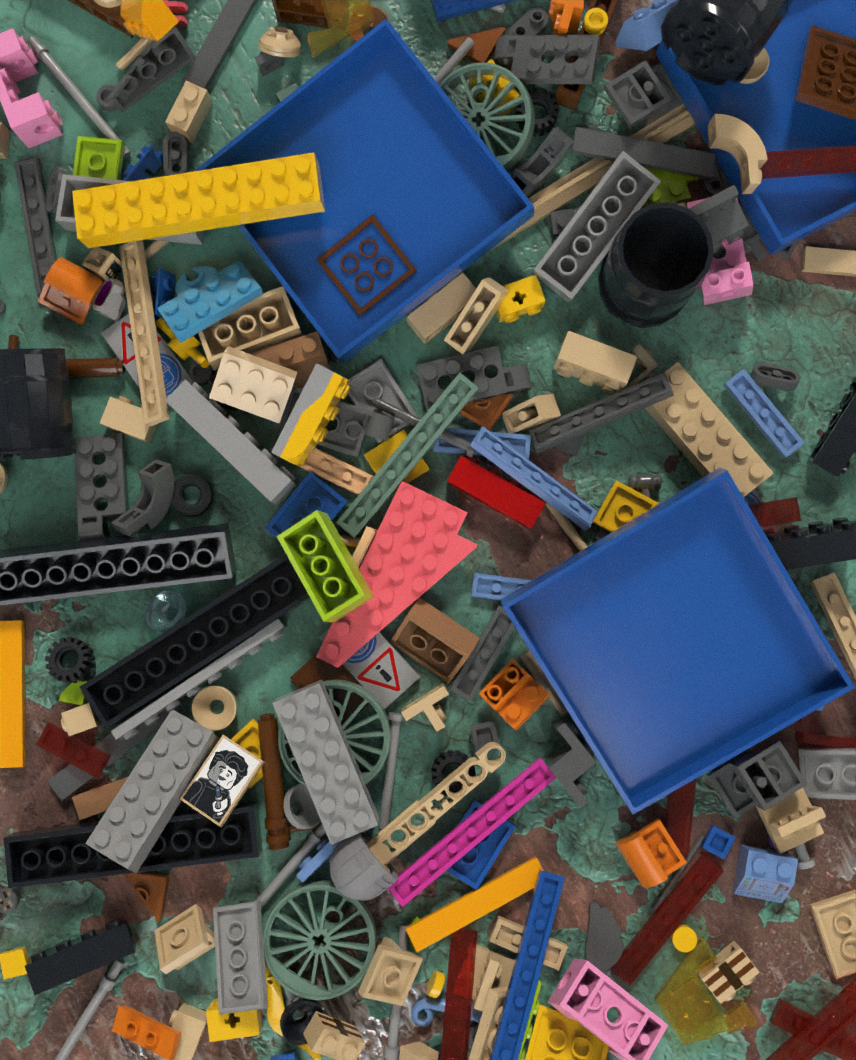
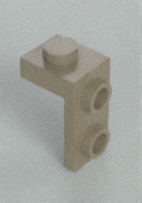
M640 344L630 354L637 356L635 364L643 373L624 389L656 375L653 371L658 367V364L653 360L652 352L646 347L643 348Z

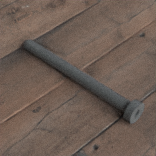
M379 398L372 400L371 404L374 407L413 426H416L421 418ZM444 431L439 437L467 451L466 455L473 458L477 451L470 446V442L448 431Z

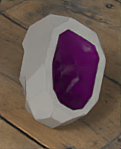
M115 278L106 280L93 300V310L117 322L126 305L124 297L126 292L123 282Z

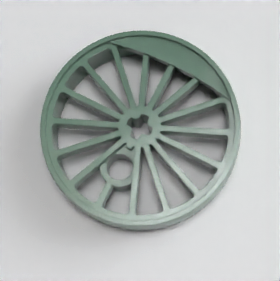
M473 63L453 71L439 86L447 96L451 94L469 112L468 114L460 111L481 139L483 135L489 150L504 169L508 171L526 153L534 134L535 111L529 92L516 75L496 64ZM483 75L493 76L489 89L483 85ZM477 77L478 85L474 86L470 91L467 80ZM501 77L509 81L507 86L494 99L493 93L499 78ZM461 83L464 85L473 110L453 91ZM514 87H517L521 96L496 108ZM481 92H486L485 100L482 103H477V95ZM524 102L526 112L524 115L497 116ZM483 117L485 121L481 122V126H478L477 122H480ZM525 121L523 133H518L494 123ZM492 128L520 138L514 150H511L492 131ZM490 133L509 154L496 156L487 134Z
M346 680L323 681L326 689L329 690L332 704L340 710V715L338 716L340 724L351 692L364 698L363 702L341 726L349 745L379 754L377 761L372 766L351 748L355 759L368 769L367 772L361 773L365 784H367L381 770L389 753L391 728L387 713L380 701L361 685ZM334 688L348 691L344 704L340 700L334 699ZM367 702L376 710V714L346 728ZM377 718H380L383 726V731L349 733ZM280 723L278 744L281 758L290 774L307 787L298 764L295 762L296 759L294 755H291L288 746L289 742ZM383 736L384 744L382 749H378L351 740V738Z
M328 879L306 881L288 890L272 908L263 933L264 957L273 977L289 992L311 1000L335 998L355 987L365 976L375 954L377 941L375 921L365 900H353L344 896L335 887L333 881ZM316 890L325 891L320 924L318 923L311 891ZM329 892L343 896L340 903L333 902L327 905ZM302 893L307 894L313 924L294 897ZM346 900H349L357 909L345 917L343 904ZM287 902H290L307 928L282 913L280 909ZM336 911L340 915V919L332 922L327 918V913ZM358 914H362L366 922L365 926L334 933ZM275 918H280L303 934L273 929ZM368 932L369 944L338 940V938ZM320 934L325 936L324 940L322 939L320 942L316 941V938L319 937ZM272 936L302 941L274 948ZM336 946L367 951L364 961L360 962ZM305 947L284 964L276 956L278 953ZM310 951L297 974L288 968V966ZM315 953L310 982L302 978L301 974ZM333 953L358 969L348 976ZM319 954L321 955L327 985L323 986L315 985ZM326 955L344 980L332 984Z

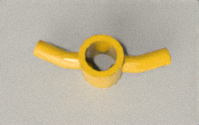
M159 318L156 321L155 325L172 339L167 345L180 358L185 361L190 356L203 368H207L210 365L208 359L197 350L201 343L194 336L180 343L163 318Z

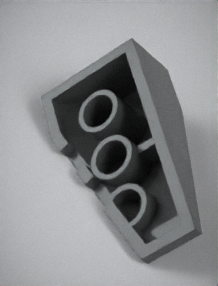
M176 26L159 41H151L108 95L121 113L196 58Z

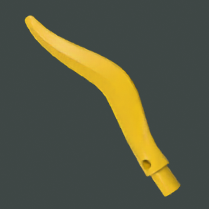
M265 961L268 999L267 1019L271 1028L283 1037L280 1028L281 1015L285 1010L282 988L271 974ZM308 1043L297 1045L305 1050L314 1060H321V1055L311 1051Z

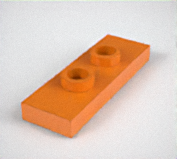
M126 1005L118 1007L112 1032L168 1060L175 1059L182 1032Z

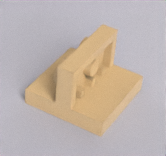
M442 683L402 708L401 713L407 721L424 711L436 732L444 728V720L447 719L446 714L439 704L435 706L434 703L449 695L448 689Z
M803 787L766 811L756 806L777 853L786 852L824 834L818 820L825 818L826 815L822 807L811 805Z
M197 904L154 930L160 970L165 974L173 969H181L215 947L214 932L204 923L202 909Z
M384 937L376 949L358 993L363 998L403 1006L423 958L419 954L403 951L393 939Z
M470 942L454 987V993L472 999L474 1009L483 1012L489 989L509 986L516 958Z

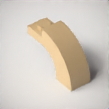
M714 114L707 125L709 149H722L734 156L740 168L742 194H752L762 181V171L760 168L768 160L764 144L758 134L742 120L725 114Z

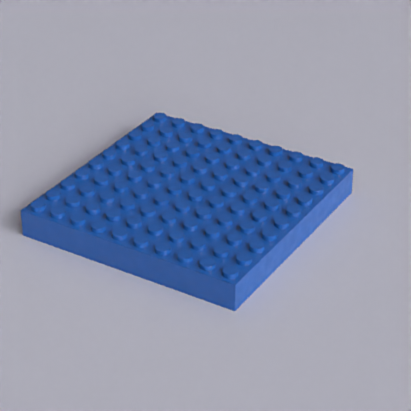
M793 0L787 14L764 46L769 55L768 70L754 83L743 84L727 81L724 86H715L697 80L682 70L675 62L677 55L672 51L671 47L669 50H666L662 41L655 53L708 146L707 125L714 114H725L742 120L762 140L768 160L760 168L762 171V181L752 194H742L740 168L734 156L722 149L712 148L710 150L716 154L715 159L730 185H735L739 193L737 197L770 255L856 212V120L794 100L807 34L811 26L814 25L856 39V0Z
M384 19L195 169L200 171L315 153L320 166L325 212L237 226L343 364L534 216V205L387 19ZM373 215L417 271L360 316L318 263L317 259ZM373 223L324 261L360 308L410 270ZM364 239H373L377 243L378 253L375 257L367 259L360 254L359 245ZM372 242L365 243L362 246V252L365 255L373 254L375 252V245ZM346 254H354L360 262L358 270L352 274L345 273L340 266L341 258ZM348 257L343 262V267L346 270H353L357 265V261L353 257ZM380 257L390 259L393 264V270L387 277H380L374 271V262ZM385 260L380 261L376 269L379 273L385 274L389 271L390 264ZM367 272L373 277L374 286L370 291L361 292L356 288L355 278L359 273ZM366 275L358 279V286L362 289H366L371 285V278Z
M723 468L716 469L501 599L504 610L632 814L637 813L855 688L728 470Z

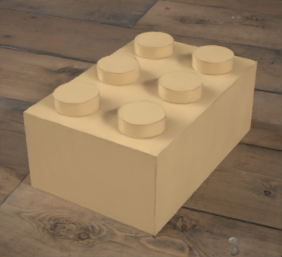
M568 331L553 369L557 370V374L569 378L573 376L578 378L582 384L588 386L594 384L602 387L601 390L606 393L615 394V392L621 391L627 385L637 356Z
M228 346L223 353L209 398L280 423L297 371Z

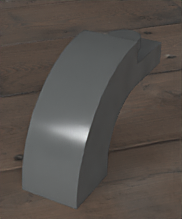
M558 126L553 128L533 156L511 174L512 179L527 198L538 190L563 162V157L575 143Z
M155 459L138 472L141 480L140 496L131 509L111 522L115 531L130 536L137 533L141 527L152 530L160 523L169 509L174 492V475L170 464Z

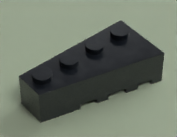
M854 377L850 384L854 389L845 394L840 402L842 404L841 407H843L841 412L838 411L829 421V433L824 432L807 460L839 477L840 473L844 474L851 463L849 459L853 453H856V377Z
M119 918L106 923L104 928L96 931L95 928L80 934L78 938L64 940L54 947L32 954L25 965V969L34 996L135 953L136 945L127 919L122 921Z

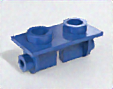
M153 143L149 148L144 146L136 156L140 159L135 166L130 164L122 174L125 177L124 181L150 179L151 177L144 171L147 168L154 174L163 164V153L159 150L155 153L152 150L154 147Z
M159 268V271H154V275H151L150 291L152 294H156V297H151L155 320H158L159 317L163 318L157 308L174 298V288L176 285V275L162 268Z

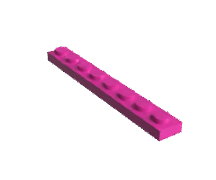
M540 757L401 872L398 875V880L388 890L403 907L556 779V776Z

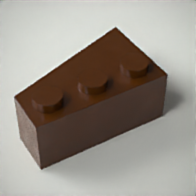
M272 0L276 18L279 22L341 31L346 30L350 6L349 0Z

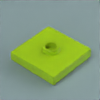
M78 136L73 175L120 180L125 142L115 139Z

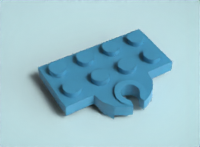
M239 260L219 272L213 267L198 266L192 268L197 279L190 281L187 274L183 273L176 283L177 297L157 309L179 342L182 343L261 296L263 292Z

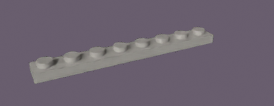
M277 619L113 729L111 733L116 740L132 738L139 733L137 728L143 724H146V726L153 724L160 718L158 714L164 710L170 712L181 704L179 702L180 699L186 695L189 698L196 695L202 690L200 688L201 685L207 681L211 684L221 678L222 674L220 672L228 667L230 670L236 668L243 662L241 658L247 654L253 656L261 651L263 643L269 639L271 642L279 639L284 635L282 631L286 629L285 625L280 619Z

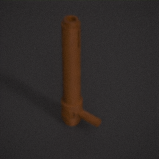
M9 335L8 349H18L19 337L17 335ZM119 358L66 359L70 378L120 377L121 374H125L123 360H119Z
M274 713L261 714L258 720L261 760L265 762L262 766L267 816L264 821L265 828L268 829L266 842L269 844V848L271 850H279L289 847L290 833L314 830L315 827L298 829L289 823L285 815L281 754L278 744L277 718L274 717Z

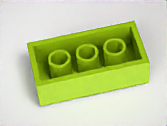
M316 510L277 536L323 622H335L374 597L327 513Z

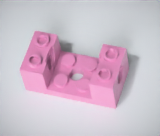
M12 28L0 33V102L11 129L28 148H32L62 136L63 133L60 126L63 125V122L58 112L54 111L50 101H44L39 92L19 100L18 94H20V90L16 82L38 74L35 65L38 63V59L33 49H29L23 36L19 37Z
M708 198L688 202L687 208H691ZM742 238L730 245L727 241L722 243L720 248L726 251L725 257L722 259L712 258L710 269L700 285L704 305L752 295L753 280L750 264L746 262Z
M574 958L548 1000V1003L564 1016L577 1020L609 1046L608 1051L619 1060H649L668 1027V1024L588 960ZM611 1007H615L618 1011V1018L615 1022L611 1023L607 1018V1012Z

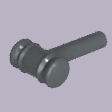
M637 474L636 476L630 475L628 478V487L637 491L640 490L641 494L649 498L650 490H660L662 486L660 474Z

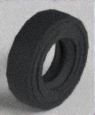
M198 474L180 476L174 481L171 504L177 512L184 516L195 517L202 515L210 508L213 502L214 493L212 486L205 478ZM195 486L200 490L201 496L197 503L187 504L184 501L183 492L187 487Z

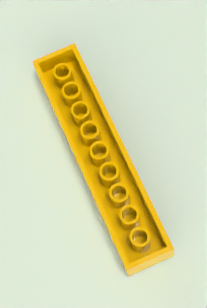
M314 152L72 191L77 239L87 248L325 212L320 166Z

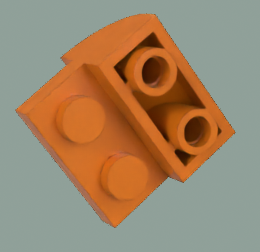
M551 0L548 17L552 18L550 28L554 29L553 35H567L568 33L577 35L584 8V0Z
M60 257L47 273L44 279L45 285L37 302L82 325L93 305V300L105 280Z
M514 659L478 693L516 731L550 697V694Z
M658 818L639 831L634 830L615 842L627 864L644 888L653 887L666 881L669 874L687 863Z

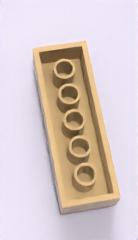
M679 362L664 372L674 396L648 406L645 409L702 477L718 468L728 470L742 496L745 497L773 474V471Z

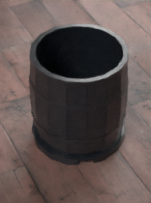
M680 0L677 5L669 10L661 25L662 42L666 50H669L671 47L672 51L677 55L675 60L677 65L697 80L715 86H724L727 81L737 83L745 78L754 64V59L761 53L787 14L793 0Z
M670 202L650 204L630 217L615 236L606 257L603 259L598 275L600 297L607 310L617 319L619 317L624 322L631 323V326L647 328L661 326L678 315L703 283L705 275L710 269L714 254L712 236L702 218L689 208Z
M0 349V461L5 460V457H13V455L20 456L21 460L76 454V444H72V397L65 349Z

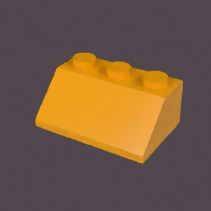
M121 0V16L125 20L123 24L132 35L136 34L140 38L144 37L147 40L159 41L179 22L163 0Z

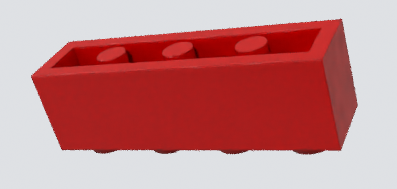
M461 456L451 472L447 484L530 530L546 503L531 490L527 493L520 489L522 485L512 479L508 481L499 477L501 474L495 469L488 467L486 470L479 466L480 462L475 458Z

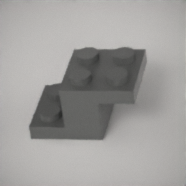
M646 60L607 83L604 87L608 97L629 128L639 122L644 128L684 104L662 65L658 63L651 68Z
M735 185L689 208L702 218L711 233L714 252L720 250L722 243L726 241L730 245L743 238L742 236L745 235L744 231L749 226L736 199L739 193Z
M558 718L552 725L566 744L544 762L579 807L582 808L588 803L584 796L588 792L577 778L596 763L592 758L595 753L583 739L580 741L577 739L576 736L579 735V732L568 720L563 722Z
M775 740L758 752L747 749L706 774L728 811L735 819L755 806L766 811L807 785L780 740Z

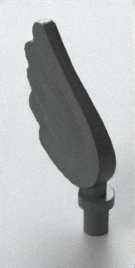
M592 901L589 904V923L585 943L586 960L618 984L612 977L610 968L618 962L625 947L623 941L620 940L622 930L616 924V919L610 914L606 906L600 907L597 902Z

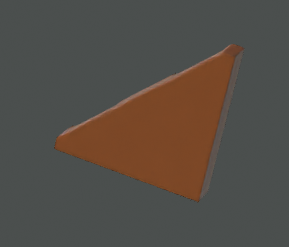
M499 27L449 39L447 47L456 52L467 37H469L475 44L464 57L474 63H486L496 48L497 39L505 34L506 28Z
M508 393L467 403L459 414L491 432L513 397V394Z
M153 871L123 874L130 881L134 891L144 905H147L152 912L156 922H161L169 874Z

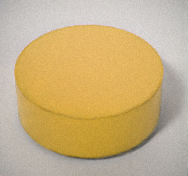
M600 8L588 10L583 21L584 29L591 35L603 33L607 27L608 16Z
M678 925L671 932V941L677 950L690 952L696 947L697 935L688 925Z
M437 970L433 971L427 985L426 995L437 998L440 995L445 982L444 973Z

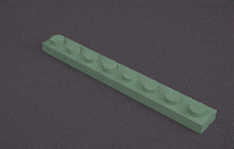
M459 373L336 523L356 538L479 388L463 374Z

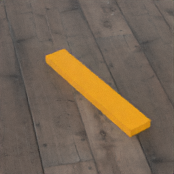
M25 620L0 621V768L26 766Z
M535 856L478 887L477 890L475 889L405 927L416 952L533 889L539 869L543 870L538 858Z

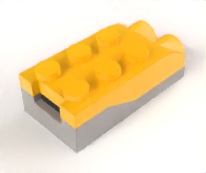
M316 363L271 453L297 466L299 464L304 465L308 455L315 449L318 442L322 443L327 436L328 429L326 427L330 420L334 421L340 409L337 407L340 399H345L349 393L351 386L348 384L350 380Z

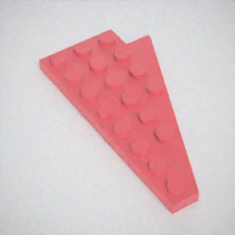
M402 481L359 568L374 597L332 623L316 657L337 668L340 667L474 551L478 544L458 535L468 512Z

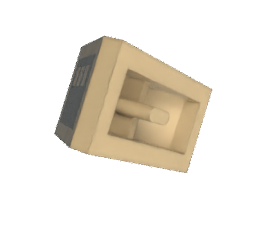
M94 247L81 264L105 281L109 278L117 279L123 271L121 261L113 253L99 247Z

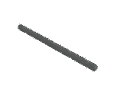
M700 835L686 856L685 860L687 863L678 868L653 905L652 909L654 911L658 909L705 839L702 835Z

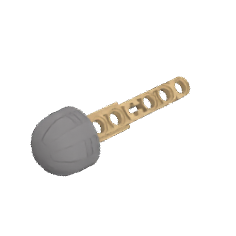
M496 742L485 744L475 753V757L466 760L421 800H416L373 838L363 831L340 841L330 859V875L335 887L344 896L360 901L373 899L388 889L398 880V875L390 862L431 828L438 818L481 783L489 771L492 773L505 761L506 753L501 745ZM491 749H499L500 754L496 760H489L487 758V754ZM472 765H479L481 767V771L477 776L468 775V770ZM454 781H460L462 783L460 791L456 793L450 792V784ZM443 790H445L448 797H450L448 800L443 795ZM432 800H440L441 805L439 807L433 806ZM415 814H422L424 816L423 822L419 825H413L410 821L411 817ZM402 830L405 833L404 838L397 842L391 839L393 832ZM386 839L388 840V843H389L390 846L392 847L391 849H389V846H388L387 842H385Z

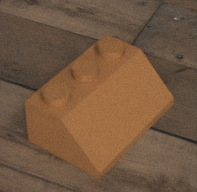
M318 331L249 353L297 371L293 387L300 389L304 388L316 363L330 370Z
M419 597L392 637L390 644L450 683L468 659L480 638Z

